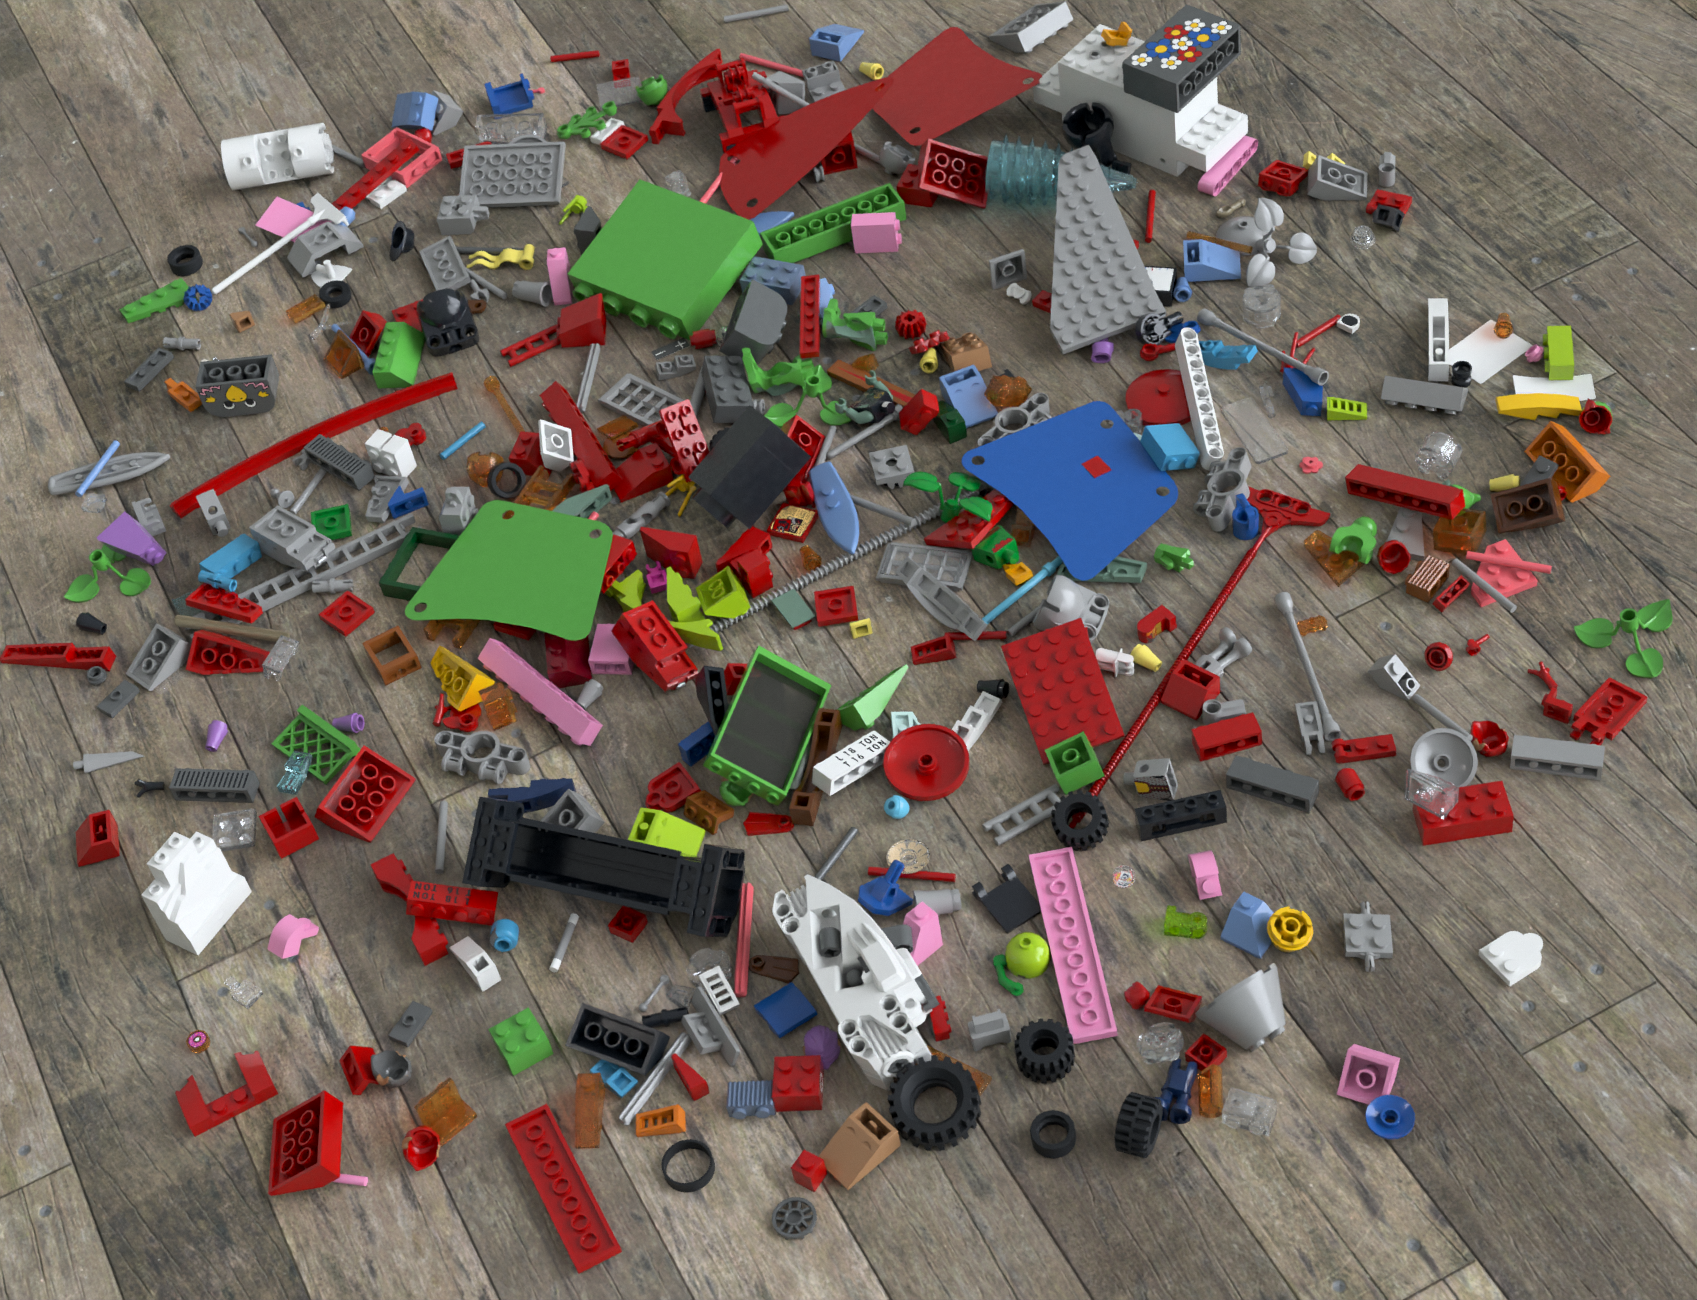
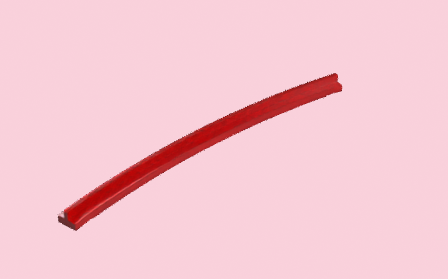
M447 373L387 394L294 434L209 479L172 502L170 508L182 519L200 507L196 498L197 495L214 489L216 495L219 496L256 474L299 453L319 434L326 438H331L391 412L439 396L440 394L457 390L453 373Z

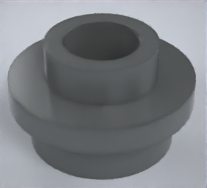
M94 666L87 672V680L92 685L101 684L107 678L106 671L99 666Z

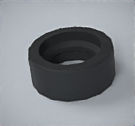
M193 245L179 246L173 249L167 258L171 271L177 276L192 275L203 265L201 254L197 247ZM185 258H192L190 261H187L185 263H179L181 260Z
M506 462L499 463L490 470L487 482L490 491L495 496L509 499L515 498L522 493L525 488L526 477L522 468L517 464ZM505 469L513 471L517 476V485L510 492L500 490L496 484L498 473Z
M1050 1110L1037 1115L1032 1121L1030 1128L1033 1148L1038 1154L1046 1158L1055 1159L1067 1155L1074 1148L1076 1130L1074 1122L1069 1115L1062 1111ZM1060 1125L1067 1130V1137L1059 1143L1049 1144L1040 1140L1039 1133L1046 1126Z

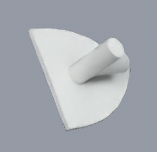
M325 260L323 262L324 266L316 265V271L311 273V277L314 283L321 288L327 282L342 281L352 269L340 265H331L330 260Z

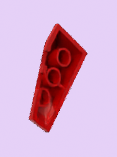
M202 629L194 632L186 670L202 675L265 672L271 652Z

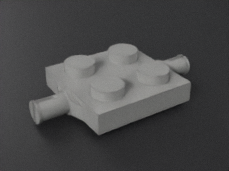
M1364 901L1360 903V914L1343 913L1345 957L1364 959L1365 970L1369 972L1370 968V972L1375 970V959L1392 958L1393 956L1390 915L1371 914L1370 903L1366 901L1365 905Z

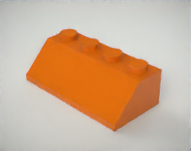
M1552 421L1547 424L1524 451L1534 463L1540 455L1558 464V468L1551 479L1555 480L1559 486L1565 487L1567 492L1566 498L1572 503L1597 492L1611 477L1564 426Z

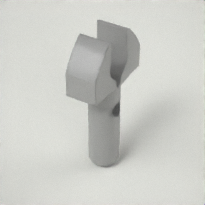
M472 279V282L469 283L474 291L470 295L471 299L480 300L479 297L481 296L488 302L490 295L487 288L480 290L476 281Z

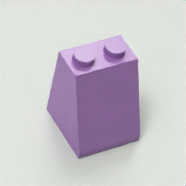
M125 511L96 537L112 551L152 566L161 562L164 555L167 554L146 529Z

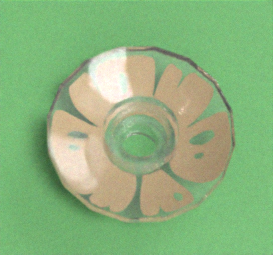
M907 839L893 844L888 850L886 857L889 866H891L894 860H898L904 864L902 873L910 874L922 870L929 863L930 852L924 843L918 840Z

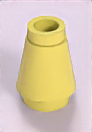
M863 62L859 66L860 72L873 80L882 78L884 74V69L879 63Z
M928 348L920 360V367L925 373H933L938 368L937 354L934 348Z
M1511 474L1490 479V491L1500 492L1520 486V477Z
M1136 645L1130 654L1134 658V663L1154 672L1158 671L1162 665V661L1146 645Z

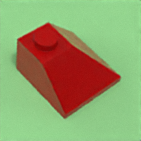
M363 310L349 338L369 357L381 339L387 321L380 314Z

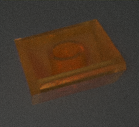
M338 329L323 361L340 379H344L364 368V363L357 346L342 330Z

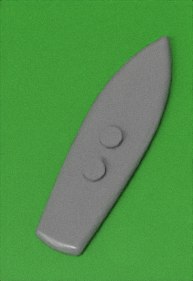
M140 452L112 457L88 489L138 477L169 460L170 455L158 452ZM97 462L51 476L48 481L50 494L59 495L76 492Z

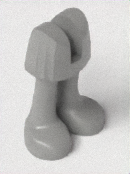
M1224 627L1219 632L1220 645L1210 654L1202 655L1195 663V665L1220 676V678L1224 674L1223 669L1239 658L1247 657L1252 652L1250 643L1244 638L1236 640L1233 631L1227 627ZM1231 651V652H1230L1227 656H1225L1223 659H1221L1220 661H1217V660H1219L1223 655H1225L1227 652Z

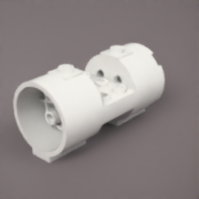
M318 123L222 140V161L231 189L239 190L334 173V167H331V163L334 162V153L329 134L324 133L326 129L325 124Z

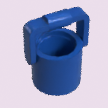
M1241 493L1235 496L1236 508L1232 513L1233 534L1240 540H1251L1259 533V513L1255 507L1250 505L1245 495Z

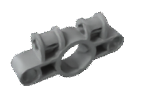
M1036 393L1019 407H1009L1000 411L995 417V426L978 439V447L1052 418L1049 415L1048 395ZM1013 423L1023 425L1018 430L1004 429L1005 426Z
M1242 447L1231 450L1226 461H1214L1210 464V472L1204 479L1208 490L1199 491L1198 501L1193 506L1194 513L1207 517L1213 531H1222L1227 528L1233 510L1236 508V495L1243 493L1247 499L1250 495L1246 479L1251 469V463L1246 450ZM1238 485L1229 492L1220 493L1226 487Z
M441 731L434 738L438 752L443 757L441 768L445 772L450 770L463 776L469 770L474 774H478L480 780L488 779L496 784H501L507 773L523 775L531 768L527 753L523 748L500 743L498 737L489 731H478L469 736L450 731ZM479 748H493L492 753L484 758H471V755Z

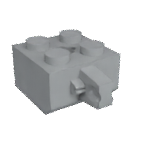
M477 195L443 196L437 222L441 235L471 234L475 229L476 222L489 219L490 213L488 207L479 205Z
M451 486L446 489V498L439 515V521L443 533L461 535L478 513V508L475 507L474 496L471 495L469 487Z

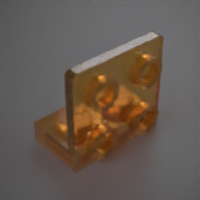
M450 1077L441 1082L435 1090L426 1097H423L414 1107L422 1125L430 1126L440 1136L441 1147L477 1118L476 1112L461 1099L456 1085Z

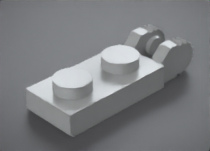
M1317 701L1296 703L1295 711L1306 755H1310L1312 752L1311 740H1317L1319 753H1325L1324 732Z

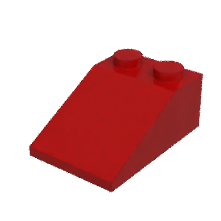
M657 442L640 448L616 468L623 480L613 489L622 503L668 485L674 480L671 467Z
M646 527L640 528L647 557L655 562L659 561L666 570L668 567H671L682 578H696L703 562L696 535Z

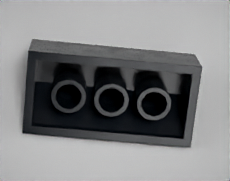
M582 1003L565 1046L646 1075L663 1057L670 1036L659 1030Z

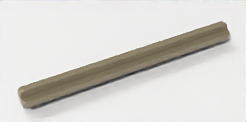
M176 615L174 619L175 625L179 627L203 629L210 632L279 643H288L290 639L289 632L184 615Z

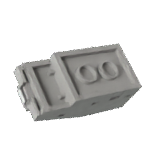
M278 505L249 527L253 539L259 543L261 552L284 565L305 571L311 567L316 568L329 558L328 554L335 549L331 539L317 532L314 525Z

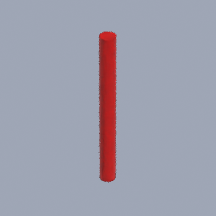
M1149 190L1145 230L1146 243L1152 242L1155 190Z
M869 867L868 875L885 876L889 868ZM904 869L899 878L955 882L956 874L918 871L907 874Z

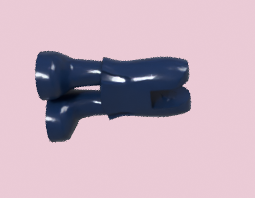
M1174 1058L1169 1066L1166 1082L1161 1088V1096L1153 1098L1161 1100L1162 1121L1167 1120L1170 1112V1120L1173 1123L1185 1124L1190 1121L1192 1116V1109L1188 1105V1101L1191 1099V1089L1197 1076L1198 1066L1196 1062L1189 1061L1186 1071L1180 1070L1181 1059ZM1172 1099H1177L1176 1103L1172 1106L1170 1111Z

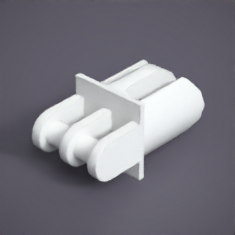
M1104 648L1096 650L1095 655L1100 669L1114 672L1115 677L1118 674L1126 676L1134 674V658L1132 655L1123 653L1122 648L1119 652Z

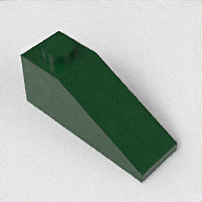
M943 400L938 401L939 413L932 420L949 444L967 438L965 420L958 410Z

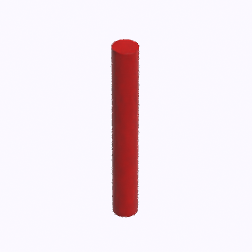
M596 50L550 56V60L552 63L600 57V52Z
M1337 314L1299 338L1296 348L1303 346L1336 325L1341 316Z
M983 631L977 640L1007 639V632ZM964 632L944 633V636L949 634L952 640H972Z

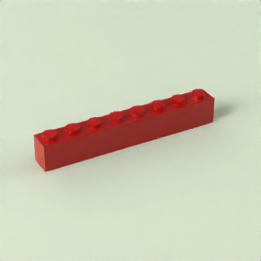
M555 381L539 395L543 400L542 406L550 412L549 417L559 426L571 429L573 455L583 461L594 488L607 484L611 491L623 479L568 391Z

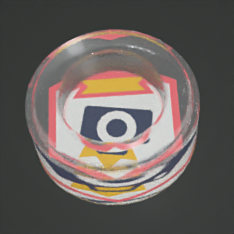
M1121 865L1114 869L1112 876L1116 886L1127 888L1134 884L1135 872L1130 866Z

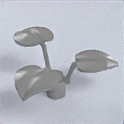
M1258 198L1254 214L1257 228L1269 232L1263 235V238H1260L1256 243V248L1261 254L1254 255L1249 261L1246 272L1248 287L1266 285L1273 280L1275 266L1269 261L1270 257L1267 253H1272L1275 248L1290 249L1288 259L1296 264L1310 261L1317 252L1313 239L1303 232L1296 233L1290 238V246L1276 245L1274 239L1268 238L1275 231V226H1280L1283 223L1284 213L1276 202L1267 198Z

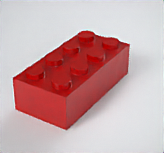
M1503 781L1413 794L1412 811L1423 846L1512 832L1514 815Z

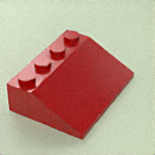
M928 138L921 145L918 189L985 209L989 188L987 189L986 187L989 157Z
M363 745L318 806L314 817L332 829L371 843L414 784L416 778Z
M322 1091L273 1119L268 1194L270 1196L321 1188L340 1178L344 1103L327 1091Z

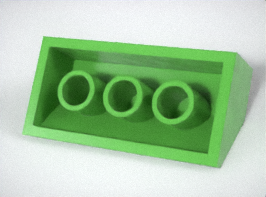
M386 322L372 372L378 388H405L414 385L425 343V338L421 331L405 322Z

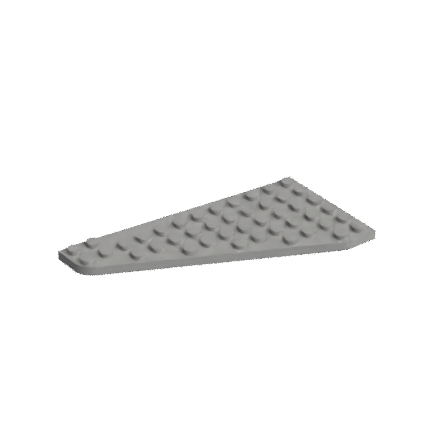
M1089 145L1064 154L1060 158L1058 165L1050 333L1062 354L1135 328L1138 319L1144 314H1166V310L1156 294L1100 164Z

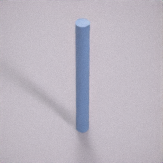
M114 440L77 489L75 492L76 496H83L120 446L118 441Z

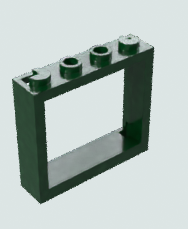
M412 527L405 536L401 547L398 548L392 562L389 563L386 572L380 578L379 586L383 595L410 601L421 586L396 581L418 544L450 549L460 535Z

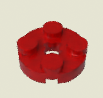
M578 459L569 463L575 484H580L581 486L579 488L580 492L584 493L594 489L593 482H590V475L583 461Z

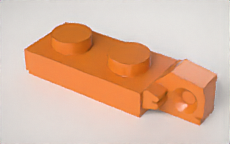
M171 378L164 381L167 385L168 394L189 412L202 405L198 393L183 381L178 384Z

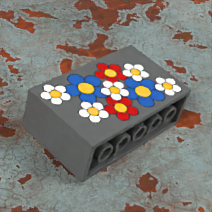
M1186 4L1122 62L1124 92L1178 114L1241 54L1240 24Z

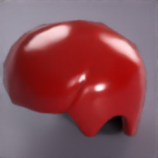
M1391 540L1385 542L1378 549L1377 560L1384 571L1397 574L1408 567L1411 556L1402 542Z

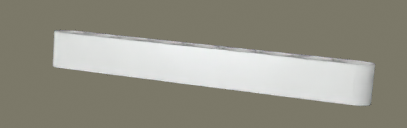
M1183 328L1175 343V349L1197 449L1200 452V463L1204 469L1210 471V464L1214 461H1221L1224 451L1198 336L1193 329Z

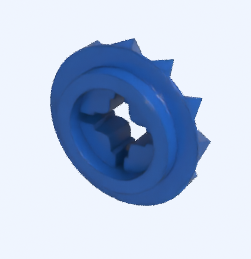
M195 284V286L189 287L184 292L183 299L189 309L202 311L210 306L212 293L204 285ZM196 292H198L200 296H203L200 297L199 303L197 302L196 298H193L196 297Z

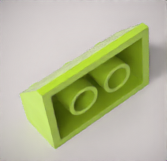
M729 566L696 587L705 615L734 619L737 616L744 615L751 608L742 583Z

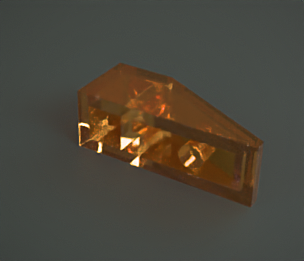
M579 1073L577 1075L575 1092L576 1149L599 1148L606 1089L601 1073Z

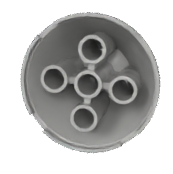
M1273 963L1267 966L1268 969L1266 971L1259 970L1216 997L1213 1002L1200 1008L1195 1013L1196 1017L1244 1049L1249 1048L1251 1052L1264 1045L1265 1038L1269 1036L1272 1040L1285 1031L1283 1026L1286 1025L1277 966Z

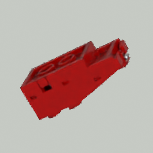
M652 600L622 613L611 632L632 661L665 692L670 689L672 691L685 686L688 681L696 678L698 669L685 652L688 648Z

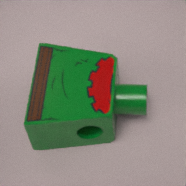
M1000 525L990 530L974 549H971L976 562L996 569H1000L1003 567V564L1008 562L1016 564L1019 560L1016 540Z

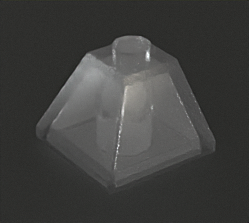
M1408 769L1405 780V799L1444 819L1458 803L1459 788L1439 777Z

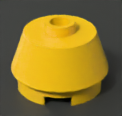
M1283 907L1269 918L1267 932L1277 949L1283 952H1294L1305 947L1311 941L1313 927L1311 919L1304 911L1300 912L1290 909V907Z

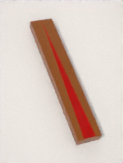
M839 359L827 370L829 376L863 392H866L870 387H874V385L866 384L865 375L871 377L870 373ZM876 377L878 382L881 381L890 390L895 406L899 404L904 407L915 396V394Z

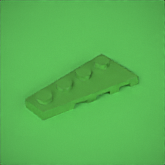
M179 278L119 309L120 313L128 323L149 317L153 312H164L167 307L176 305V307L182 306L184 292L188 290L189 286L182 278Z

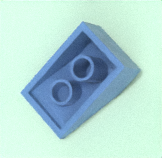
M426 92L397 94L391 127L415 130L427 128L433 131L438 98Z

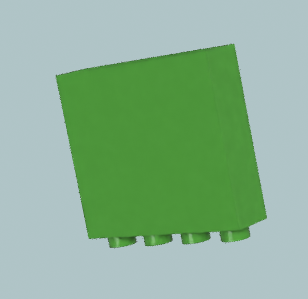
M639 179L568 272V276L575 288L572 293L578 301L602 293L605 311L610 315L618 316L620 313L628 315L640 327L646 328L650 324L657 327L664 336L670 339H675L678 335L690 340V336L693 335L692 331L701 329L763 243L753 221Z

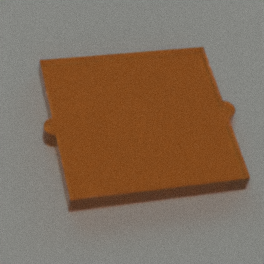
M622 415L597 428V430L610 440H614L622 435H626L639 426L636 422Z

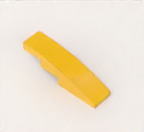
M1514 394L1499 396L1495 399L1499 414L1536 420L1538 415L1557 418L1560 413L1579 416L1582 411L1579 397L1561 394Z

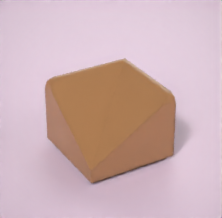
M249 311L229 314L234 327L239 333L255 325Z

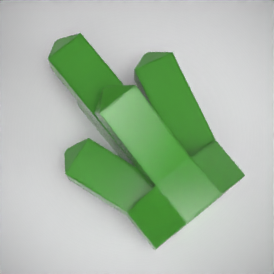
M1163 543L1156 548L1154 554L1155 562L1162 564L1168 571L1174 569L1180 572L1184 568L1190 570L1194 566L1193 559L1189 558L1191 554L1187 548L1173 547Z

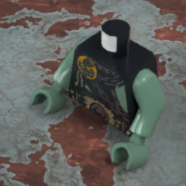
M870 370L871 377L865 375L866 384L874 385V387H870L849 408L846 407V400L843 398H839V404L835 403L836 412H845L846 416L855 421L856 424L878 423L888 414L895 411L893 395L881 381H877L876 373L873 370Z

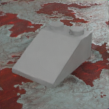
M1318 155L1308 169L1307 195L1324 201L1366 200L1368 173Z
M156 623L125 674L149 691H153L187 662L191 643L172 630Z
M570 789L562 795L541 820L542 822L596 833L605 823L584 796Z

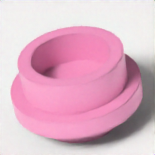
M1537 344L1531 346L1525 353L1527 361L1529 363L1538 362L1543 357L1544 348Z

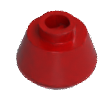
M1434 642L1426 648L1424 658L1430 668L1436 671H1443L1452 664L1453 653L1448 645Z

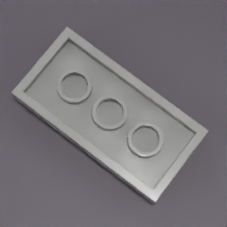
M451 236L419 251L436 291L446 288L456 290L472 282Z

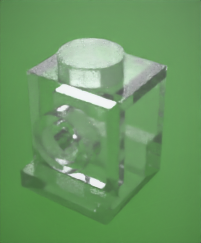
M680 170L664 177L667 190L686 197L691 195L686 176Z

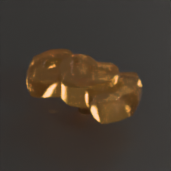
M1321 615L1310 617L1297 623L1298 630L1302 636H1306L1309 632L1314 633L1318 629L1325 631L1328 626L1327 620Z

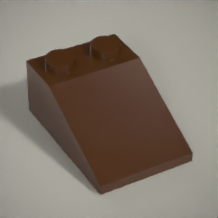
M1551 478L1490 494L1499 534L1546 527L1565 522L1558 484Z

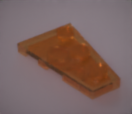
M1317 529L1304 540V547L1337 587H1339L1359 570L1364 563L1358 562L1359 556L1352 551H1342L1339 554L1330 552L1329 548L1332 538Z

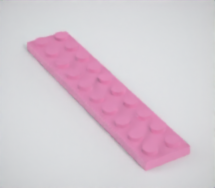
M1068 847L1029 855V862L1069 1033L1073 1037V1044L1118 1036L1073 849Z

